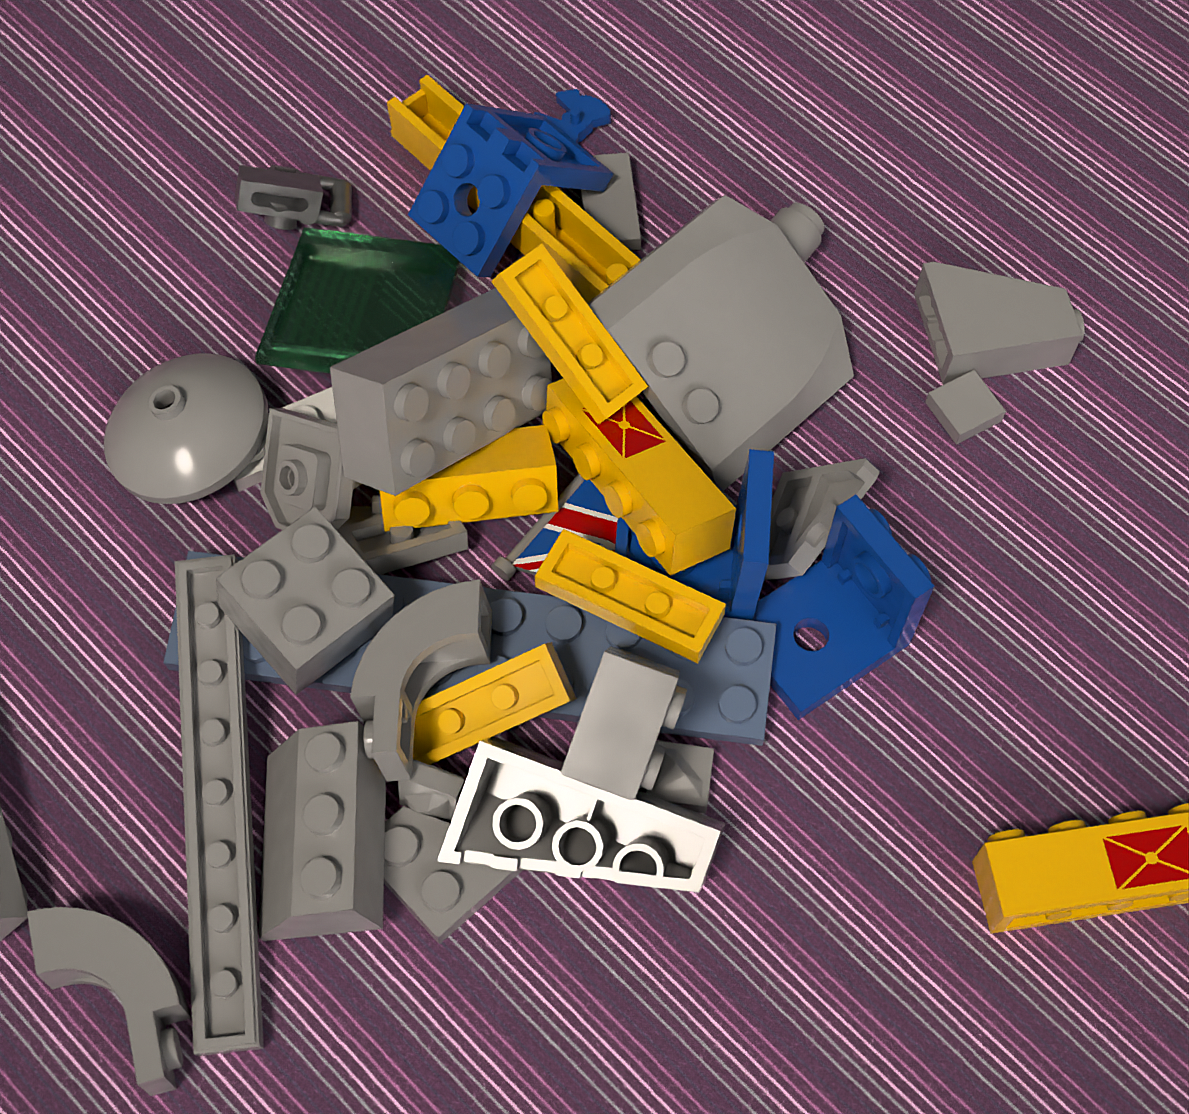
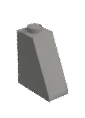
M938 262L923 263L914 296L943 385L974 369L982 379L1069 365L1079 342L1084 338L1085 330L1082 314L1078 309H1073L1065 288Z

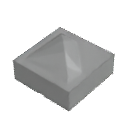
M656 741L655 744L666 747L652 791L647 789L646 793L692 811L706 813L714 748Z
M413 759L411 780L398 781L399 804L415 812L430 815L451 823L465 784V779Z

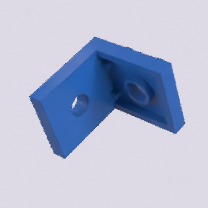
M466 103L408 216L477 277H491L542 185L604 192L614 173L544 115ZM475 186L480 203L476 212L472 214L468 209L467 198L470 190Z
M749 449L737 505H734L736 514L729 550L670 576L655 557H649L644 553L636 534L622 518H618L615 553L725 603L724 617L752 621L769 564L774 451Z
M857 494L836 507L822 559L808 568L803 576L794 577L759 600L752 620L776 624L770 686L797 720H800L909 646L934 589L930 573L925 564L916 555L907 554L892 537L891 528L884 516L876 509H868ZM801 628H814L822 633L826 640V645L820 650L808 651L796 643L793 634Z

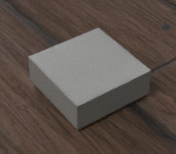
M975 369L929 392L925 401L956 445L1002 422L1006 410Z

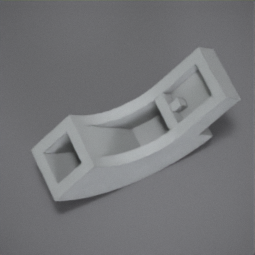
M480 579L448 585L432 591L404 607L379 630L359 662L353 679L350 698L365 724L363 736L366 755L369 759L376 761L387 782L411 780L415 719L419 705L429 689L441 678L455 670L473 665L490 664L492 610Z
M69 907L42 908L27 911L36 975L52 990L75 984H90L103 987L118 995L126 1015L137 1085L150 1096L176 1090L173 1069L183 1067V1056L175 1027L166 1029V1025L191 1019V1015L179 982L154 948L139 933L126 924L95 911Z

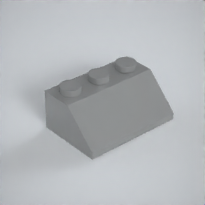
M359 721L298 729L267 756L258 936L262 941L383 929L386 779L376 761L369 759L366 755L363 736L364 726Z

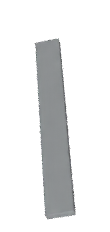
M235 554L175 561L193 1054L196 1056L264 1049L243 634L219 607L216 577L239 562Z

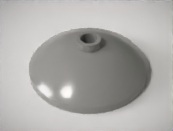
M211 353L189 354L163 362L134 381L113 408L104 435V453L108 467L117 481L128 492L149 502L178 504L212 494L237 477L257 453L265 436L268 423V404L265 393L249 369L240 362L223 355Z

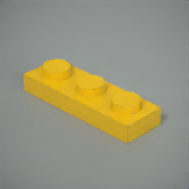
M540 244L507 267L491 281L597 424L606 420L648 387L543 244Z
M565 529L562 530L535 574L536 588L697 664L725 615V603Z
M552 642L540 645L422 700L415 719L413 759L428 765L435 764L479 744L481 740L497 736L576 700L577 698Z

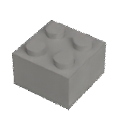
M313 507L216 577L219 607L296 695L376 635L392 618L395 595L316 507Z
M613 646L605 650L560 775L632 802L635 800L639 786L652 791L666 747L655 744L661 725L674 730L687 694L686 688L676 685L680 671Z

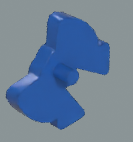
M578 89L556 93V102L567 111L562 115L561 120L539 112L533 113L544 115L577 144L583 141L593 131L594 127L611 123V113L608 106L593 96H580Z

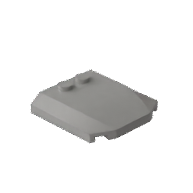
M726 195L713 201L587 303L648 385L642 391L678 439L683 446L682 448L721 492L744 474L749 449L770 451L854 377L843 321L839 311L778 225Z

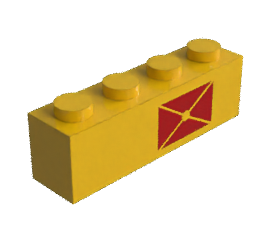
M564 379L547 385L546 411L543 412L542 421L543 425L548 428L551 441L561 444L573 459L580 476L585 480H591L604 496L611 513L617 518H622L636 534L638 542L646 555L655 557L671 576L730 549L736 514L735 506L637 396L606 420L597 424Z
M1189 803L1176 806L1168 811V815L1147 818L1144 811H1131L1110 818L1108 824L1086 827L1083 820H1071L1051 826L1048 829V833L1025 836L1024 830L1011 829L989 836L987 842L983 844L972 860L990 934L1189 903Z

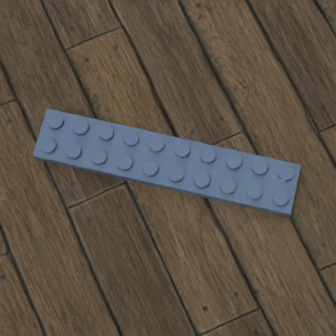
M188 551L186 560L224 555ZM237 557L238 561L243 559V557ZM376 574L395 595L392 617L418 598L432 591L452 585V583ZM483 587L492 610L490 664L468 666L447 674L436 682L422 699L424 700L540 645L552 642L577 699L539 717L579 722L603 653L610 646L680 671L676 685L687 689L683 706L674 730L661 725L659 733L762 746L765 736L776 624L723 617L697 664L555 596ZM176 608L163 662L168 670L179 671ZM243 635L245 680L287 685ZM376 635L306 688L351 693L353 679L359 662Z

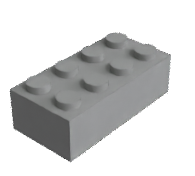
M496 288L330 367L344 477L396 496L546 411L547 385L552 383L551 361Z

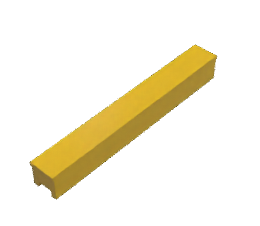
M426 75L419 80L420 90L402 102L394 96L387 101L392 129L391 136L431 171L464 106L429 75ZM474 186L468 194L467 204L476 211L480 201L477 188ZM541 186L510 241L524 255L540 244H543L586 303L590 302L641 260L564 192L554 186Z

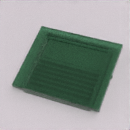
M304 227L255 354L256 364L330 374L331 366L446 312L460 261L441 244Z

